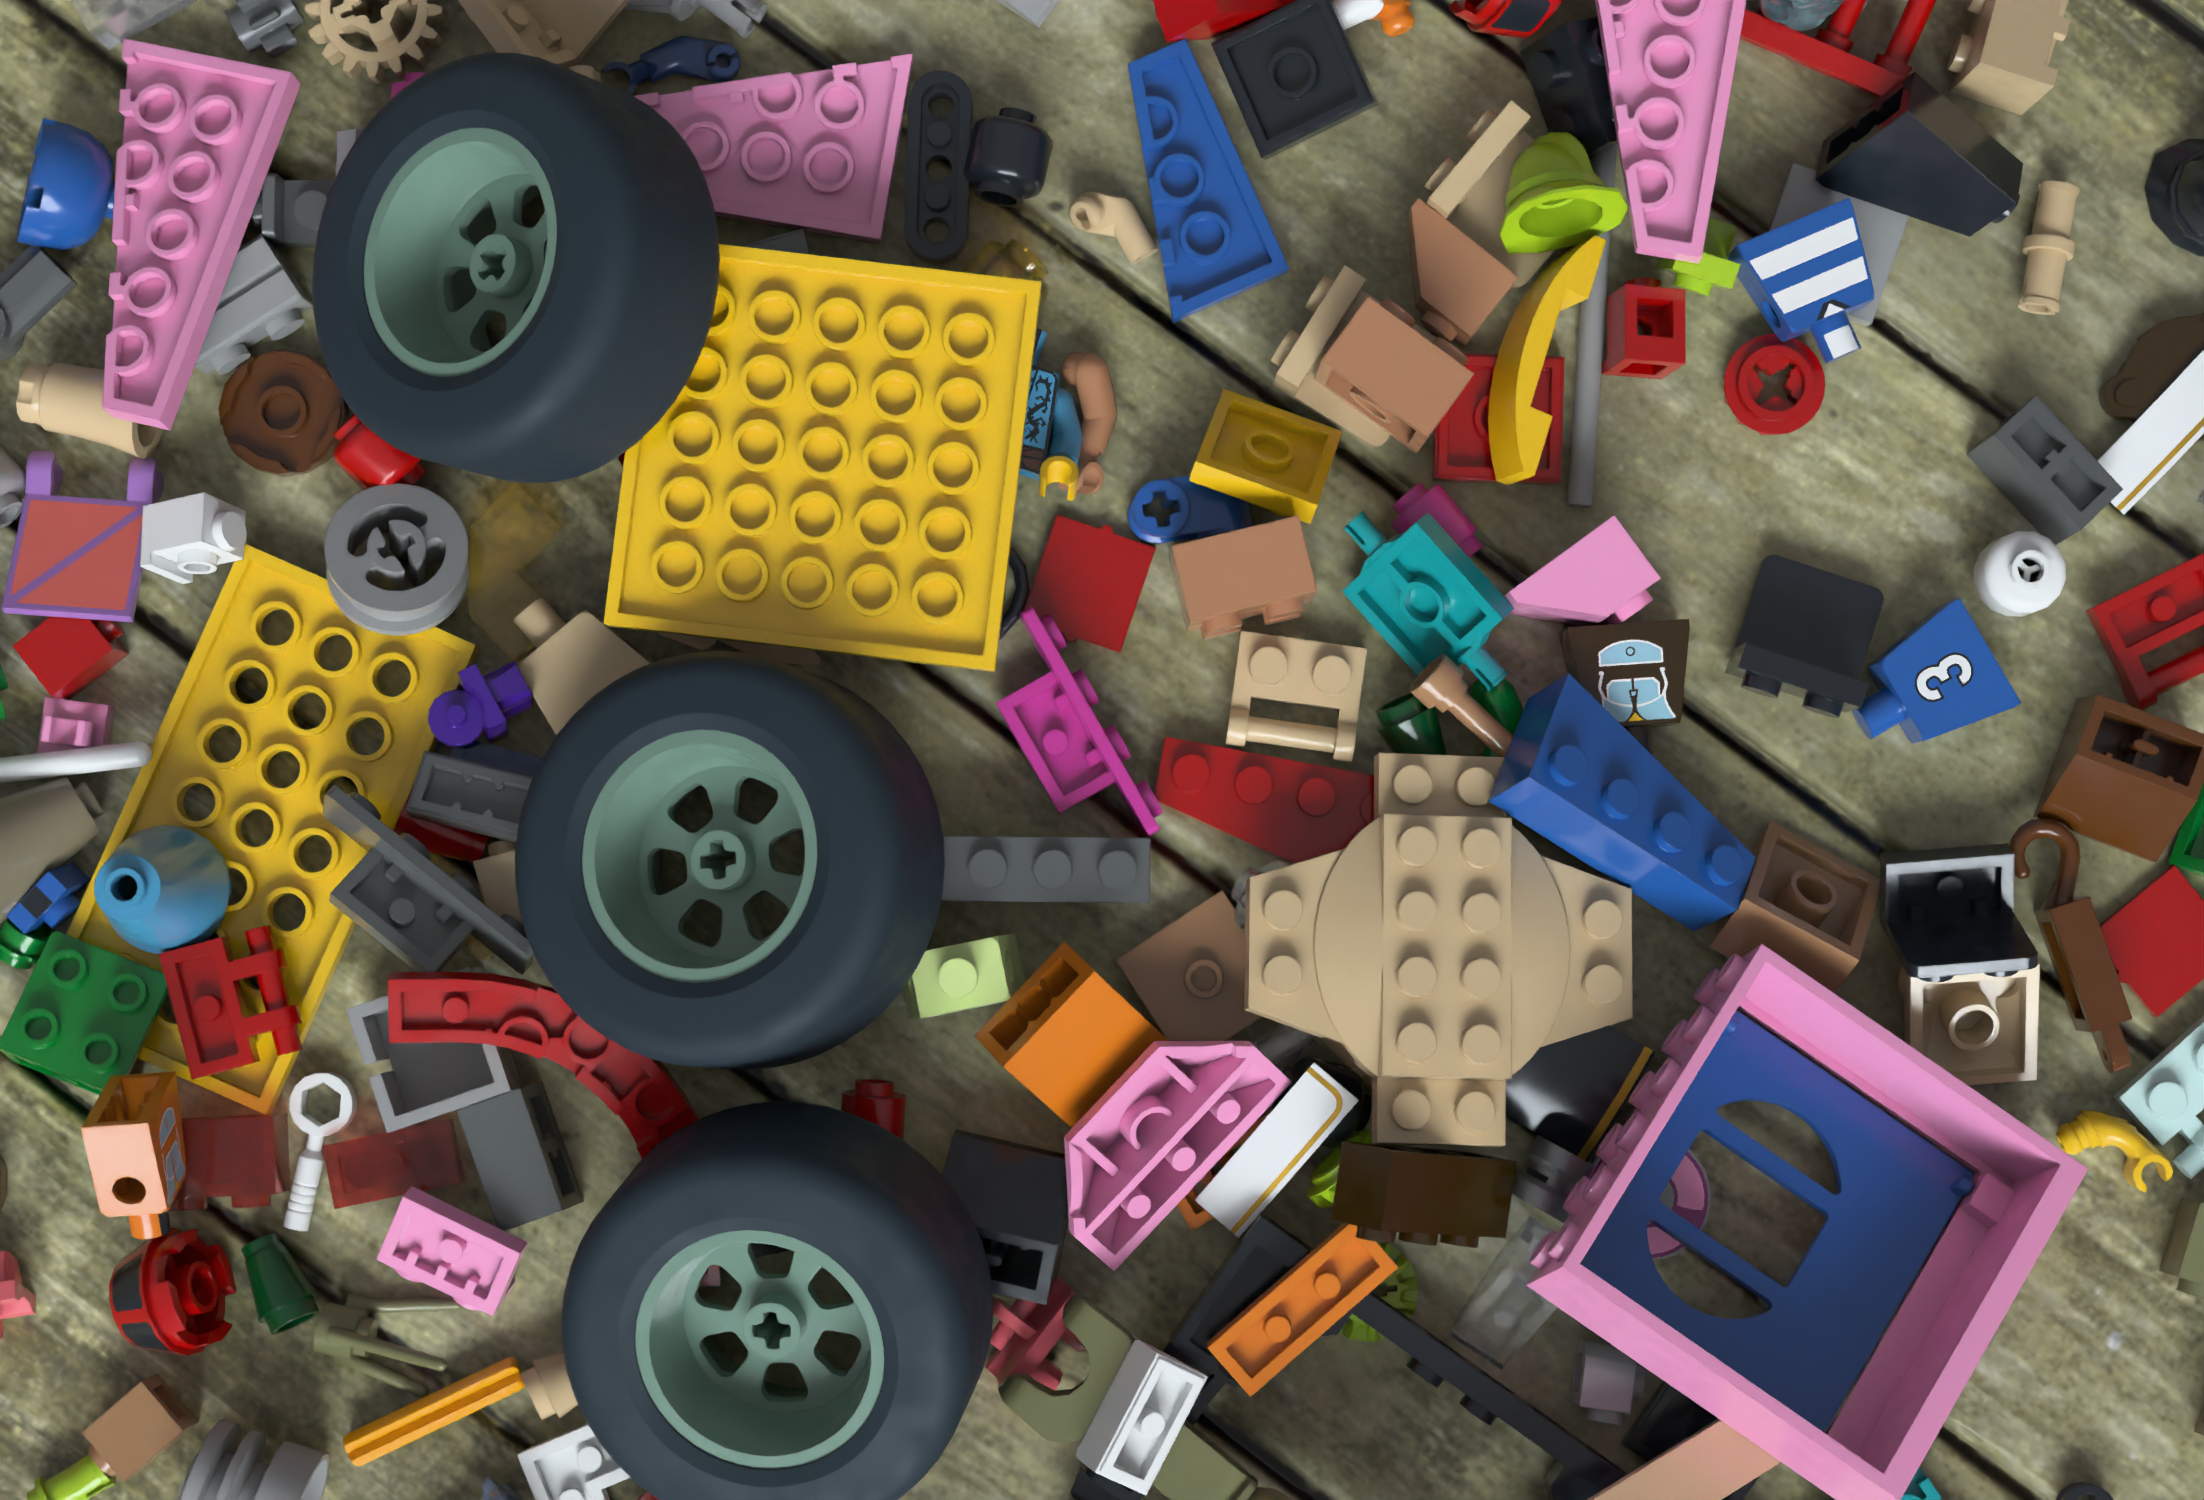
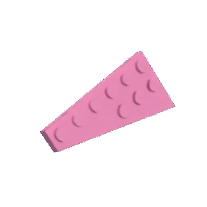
M1595 0L1635 253L1699 264L1704 249L1746 0Z
M123 38L122 59L127 63L126 89H120L119 112L124 116L123 145L117 149L112 225V241L117 245L116 272L110 273L109 296L114 300L113 328L106 335L102 408L114 418L171 430L301 83L289 71Z
M913 53L890 57L891 60L860 65L853 62L833 65V69L794 75L791 72L696 86L692 87L690 91L659 95L656 92L634 96L665 118L686 141L706 179L715 216L796 230L803 229L808 232L882 244L914 62Z

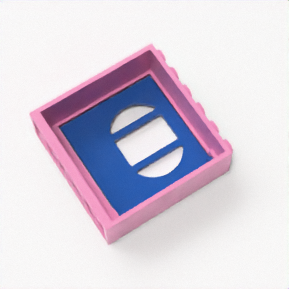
M1761 944L1743 957L1734 953L1721 970L1714 967L1702 980L1693 995L1694 999L1700 1003L1699 1007L1688 1022L1681 1019L1674 1026L1661 1047V1051L1667 1054L1668 1057L1656 1074L1651 1070L1648 1071L1632 1092L1628 1101L1636 1107L1624 1126L1616 1123L1599 1145L1596 1156L1603 1160L1591 1179L1583 1176L1565 1200L1563 1209L1569 1212L1570 1215L1558 1233L1553 1230L1548 1231L1532 1253L1529 1263L1537 1268L1526 1286L1835 1500H1901L2089 1168ZM1737 1009L1740 1010L1741 1012H1743L1744 1014H1746L1748 1017H1750L1751 1019H1753V1020L1756 1021L1757 1023H1759L1760 1025H1762L1764 1028H1766L1767 1030H1769V1031L1772 1032L1773 1034H1775L1777 1037H1779L1780 1039H1782L1783 1041H1785L1786 1043H1788L1789 1045H1791L1793 1048H1795L1796 1050H1798L1799 1052H1801L1802 1054H1804L1805 1056H1807L1809 1059H1811L1812 1061H1814L1815 1063H1817L1818 1065H1820L1822 1068H1824L1825 1070H1827L1828 1072H1830L1831 1074H1833L1834 1076H1836L1838 1079H1840L1841 1081H1843L1844 1083H1846L1847 1085H1849L1850 1087H1852L1854 1090H1856L1857 1092H1859L1860 1094H1862L1863 1096H1865L1867 1099H1869L1870 1101H1872L1873 1103H1875L1876 1105H1878L1879 1107H1881L1883 1110H1885L1886 1112H1888L1889 1114H1891L1892 1116H1894L1895 1118H1897L1899 1121H1901L1902 1123H1904L1905 1125H1907L1908 1127H1910L1912 1130H1914L1915 1132H1917L1918 1134H1920L1921 1136H1923L1924 1138H1926L1928 1141H1930L1931 1143H1933L1934 1145H1936L1937 1147H1939L1940 1149H1942L1944 1152H1946L1947 1154H1949L1950 1156H1952L1953 1158H1955L1957 1161H1959L1960 1163H1962L1963 1165H1965L1966 1167H1968L1969 1169H1971L1973 1172H1975V1174L1972 1173L1971 1171H1969L1968 1169H1966L1964 1166H1962L1961 1164H1959V1163L1956 1162L1955 1160H1953L1952 1158H1950L1948 1155H1946L1945 1153H1943V1152L1940 1151L1939 1149H1937L1935 1146H1933L1932 1144H1930L1929 1142H1927L1926 1140H1924L1923 1138H1921L1919 1135H1917L1916 1133H1914L1913 1131H1911L1910 1129H1908L1907 1127H1905L1903 1124H1901L1900 1122H1898L1897 1120H1895L1894 1118H1892L1890 1115H1888L1887 1113H1885L1884 1111H1882L1881 1109H1879L1878 1107H1876L1874 1104H1872L1871 1102H1869L1868 1100H1866L1865 1098H1863L1862 1096H1860L1858 1093H1856L1855 1091H1853L1852 1089H1850L1849 1087H1847L1845 1084H1843L1842 1082H1840L1839 1080H1837L1836 1078H1834L1833 1076H1831L1829 1073H1827L1826 1071H1824L1823 1069H1821L1820 1067H1818L1817 1065H1815L1813 1062H1811L1810 1060H1808L1807 1058H1805L1804 1056H1802L1800 1053H1798L1797 1051H1795L1794 1049H1792L1791 1047H1789L1788 1045H1786L1784 1042H1782L1781 1040H1779L1778 1038H1776L1775 1036H1773L1772 1034H1770L1768 1031H1766L1765 1029H1763L1762 1027H1760L1759 1025H1757L1755 1022H1753L1752 1020H1750L1749 1018H1747L1746 1016H1744L1743 1014H1741L1739 1011H1737ZM1738 1101H1761L1778 1105L1800 1117L1815 1131L1828 1151L1836 1177V1195L1723 1119L1717 1112L1718 1107ZM1700 1131L1709 1135L1824 1216L1822 1226L1785 1287L1772 1280L1661 1202L1660 1196ZM1647 1223H1652L1765 1301L1768 1305V1310L1760 1315L1749 1318L1726 1319L1705 1314L1686 1304L1667 1286L1656 1269L1648 1244Z

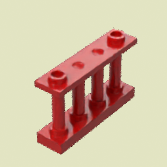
M1769 0L1767 5L1760 3L1756 13L1745 9L1740 39L1880 98L1910 75L1912 67L1907 65L1936 0H1908L1884 55L1877 53L1873 63L1850 54L1854 42L1850 41L1849 38L1866 0H1838L1826 29L1819 28L1815 38L1791 29L1795 17L1790 14L1797 0Z

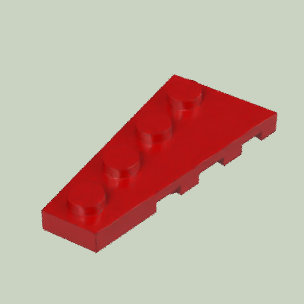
M1165 737L1154 793L1159 803L1293 864L1344 849L1362 828L1374 820V775Z

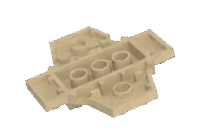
M1378 753L1374 756V820L1362 828L1344 849L1256 875L1246 880L1244 1010L1320 1038L1332 1039L1344 1045L1346 1050L1355 1059L1353 1062L1372 1078L1373 1144L1506 1146V1080L1512 1079V1075L1519 1071L1540 1047L1633 1018L1632 889L1541 856L1527 838L1512 826V818H1506V812L1488 802L1505 757Z

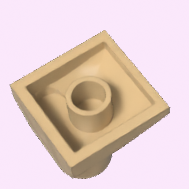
M2037 961V966L2033 969L2019 970L2015 975L2008 977H1992L1984 973L1955 975L1948 981L1937 983L1911 977L1902 967L1898 977V987L1904 998L1905 1042L1967 1085L2037 1080L2039 962Z

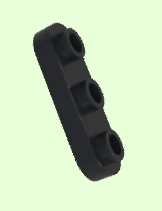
M933 71L919 78L910 91L908 105L904 231L911 251L921 260L934 264L946 263L956 258L965 248L969 235L970 182L965 178L963 169L972 134L973 103L971 92L964 80L948 71ZM939 98L948 99L953 104V110L945 117L934 116L929 110L934 100ZM943 160L951 166V172L946 178L936 180L928 175V167L934 161ZM936 222L945 224L949 229L947 238L938 243L931 242L925 236L928 226Z

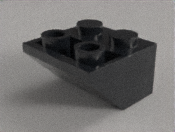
M956 1129L942 1175L960 1197L979 1233L989 1264L993 1293L1046 1305L1058 1275L1069 1221L1065 1154Z

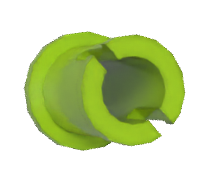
M88 1453L87 1456L47 1480L41 1476L34 1482L35 1488L27 1492V1499L88 1500L107 1487L110 1488L117 1484L115 1475L109 1476L103 1472Z

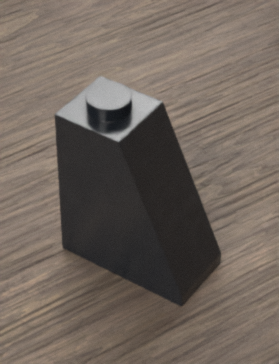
M1913 72L1823 140L1815 180L1827 189L1970 237L1990 222H2001L2015 209L2020 199L2019 189L2023 163L1919 74Z

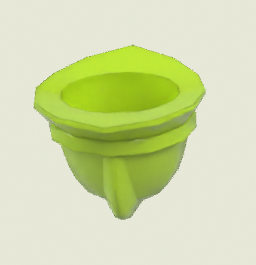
M1551 132L1539 136L1517 156L1510 174L1508 193L1506 194L1504 205L1506 215L1499 230V235L1508 254L1542 253L1579 244L1595 235L1600 236L1620 225L1629 206L1619 188L1607 186L1594 174L1583 145L1568 132Z

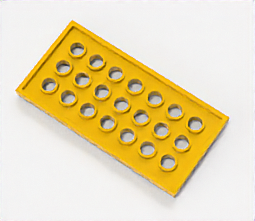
M245 544L244 559L234 561L151 745L152 758L147 765L142 766L66 935L163 973L159 954L146 952L132 946L113 929L96 901L94 883L99 870L124 840L134 833L149 827L162 825L178 826L191 830L209 839L225 858L228 869L235 868L239 870L247 881L245 896L240 902L234 905H227L223 916L225 918L216 931L219 937H228L233 959L237 960L251 956L245 931L265 925H270L276 949L283 948L288 967L283 968L282 973L291 1005L298 1004L302 1023L297 1025L301 1044H303L356 926L353 920L329 902L330 893L368 853L322 814L326 789L336 778H350L355 783L358 794L364 796L377 808L381 815L380 821L393 831L413 788L424 750L433 752L438 742L429 726V709L434 700L442 693L460 690L458 672L473 664L480 646L437 627L416 634L401 636L369 631L351 621L338 608L329 591L327 579ZM275 610H286L294 622L293 634L287 642L281 645H270L262 635V623L269 613ZM343 635L352 646L351 660L343 669L329 671L321 663L320 648L329 637ZM399 660L405 663L410 671V684L402 694L389 697L378 686V673L386 663ZM259 668L267 678L268 688L266 694L258 702L246 704L240 700L236 693L237 678L246 669ZM316 693L323 699L326 705V715L319 726L305 730L294 719V706L303 695ZM372 718L377 720L383 727L384 742L375 753L362 755L356 751L352 744V731L360 721ZM223 726H231L237 730L241 737V749L234 759L221 763L210 752V738L217 729ZM289 751L299 762V776L292 785L278 788L270 781L267 767L274 755L279 752ZM197 784H204L209 787L215 797V806L212 813L201 821L191 819L183 807V799L186 792ZM261 809L273 821V834L265 844L254 847L243 838L241 825L248 813ZM313 835L324 837L332 849L330 863L319 872L307 870L299 858V850L302 843ZM289 893L298 896L303 901L306 910L304 921L298 928L292 931L280 928L273 917V908L276 901L281 896ZM248 978L239 980L248 1016L266 1012L260 989L252 985ZM162 1006L139 1053L138 1059L167 1072L176 1071V1076L267 1115L272 1114L299 1051L277 1056L272 1033H264L254 1036L260 1062L192 1080L177 1022L172 1021L166 1016Z

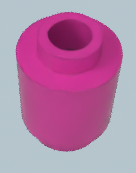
M1420 482L1392 506L1399 515L1390 524L1397 534L1405 533L1420 518L1429 513L1469 558L1483 547L1474 535L1478 529L1439 483L1428 491Z

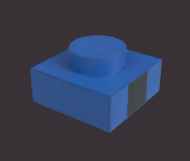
M74 862L52 869L36 883L6 916L24 934L45 925L56 929L76 912L81 903L76 895L91 879Z

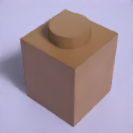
M157 1373L138 1383L88 1426L82 1434L91 1443L88 1447V1453L95 1464L107 1475L114 1476L117 1474L125 1482L142 1472L199 1421Z

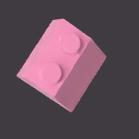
M1614 515L1516 586L1504 597L1515 608L1508 615L1577 626H1594L1605 618L1609 624H1619L1653 600L1646 589L1661 579V577Z

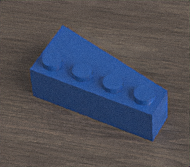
M1569 673L1528 698L1488 802L1619 885L1632 889V893L1692 931H1696L1737 911L1756 857Z

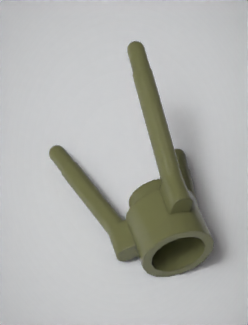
M349 1294L345 1306L327 1302L322 1308L314 1332L313 1349L314 1352L334 1356V1364L357 1369L400 1390L423 1398L428 1395L429 1391L425 1385L366 1357L370 1353L438 1371H443L447 1368V1361L422 1351L376 1339L378 1320L369 1318L368 1314L461 1310L463 1307L455 1302L453 1298H366Z

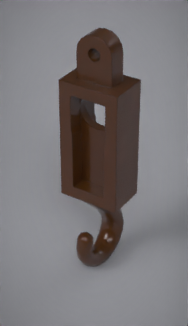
M2049 818L2031 819L2021 825L2010 840L2009 846L2015 854L2014 875L2019 879H2026L2030 875V868L2025 861L2024 854L2031 841L2045 837L2052 839L2058 845L2060 860L2056 877L2042 907L2033 911L2075 1030L2092 1032L2099 1055L2108 1072L2114 1073L2129 1068L2131 1066V1058L2119 1023L2133 1018L2089 896L2074 897L2081 858L2079 842L2075 834L2062 822Z

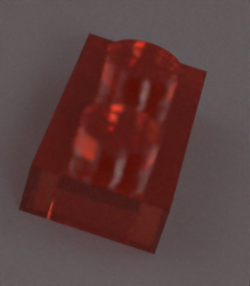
M453 1119L322 1146L334 1209L401 1196L411 1186L425 1191L465 1182Z

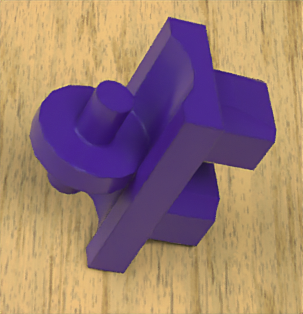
M514 661L485 676H482L475 663L458 672L460 690L444 692L434 700L429 709L428 722L431 732L437 740L448 746L461 747L471 744L480 736L483 729L485 738L489 745H492L507 737V720L532 708L530 701L532 693Z

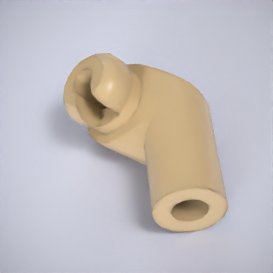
M1086 192L1071 203L1069 218L1074 227L1089 233L1116 237L1130 265L1148 258L1158 250L1134 204L1127 198L1101 192Z

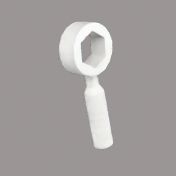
M318 1072L304 1077L294 1086L289 1098V1111L293 1122L303 1132L308 1133L306 1148L299 1154L292 1191L283 1227L288 1229L308 1231L324 1162L321 1153L324 1136L344 1130L353 1121L357 1112V1095L353 1085L345 1077L334 1072ZM323 1083L341 1094L339 1117L324 1125L306 1113L308 1090Z

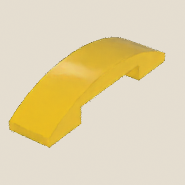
M1596 235L1565 250L1539 274L1525 293L1506 329L1493 371L1488 413L1489 444L1496 481L1505 485L1535 476L1553 416L1530 406L1559 311L1589 298L1606 243L1605 239Z

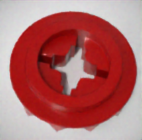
M1775 334L1758 336L1743 344L1734 352L1722 375L1724 379V402L1736 416L1738 424L1757 431L1761 436L1789 434L1803 427L1815 416L1825 394L1823 368L1814 352L1795 338L1782 342ZM1788 365L1791 370L1785 376L1787 379L1782 385V389L1788 394L1787 399L1783 401L1775 395L1768 401L1764 400L1758 405L1755 401L1760 396L1758 393L1763 387L1762 381L1758 378V373L1762 371L1765 375L1772 376L1777 371L1781 372Z

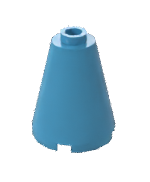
M170 825L149 827L134 833L124 840L101 867L94 883L96 901L117 934L132 946L157 954L204 942L214 934L225 918L223 916L232 890V880L225 858L211 841L186 828Z

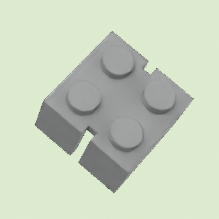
M483 966L467 967L456 971L485 973ZM388 995L346 1009L364 1065L390 1059L393 1071L368 1077L387 1133L523 1087L511 1049L461 1042L389 1043Z

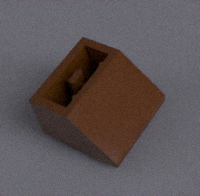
M2100 694L2077 698L2033 817L2037 819L2049 818L2062 822L2073 833L2144 860L2157 862L2199 797L2204 783V734Z

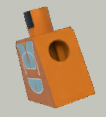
M176 1071L110 1076L81 1127L99 1209L107 1217L128 1216L132 1237L136 1239L157 1238L166 1234L171 1229L168 1210H170L186 1177L187 1169Z

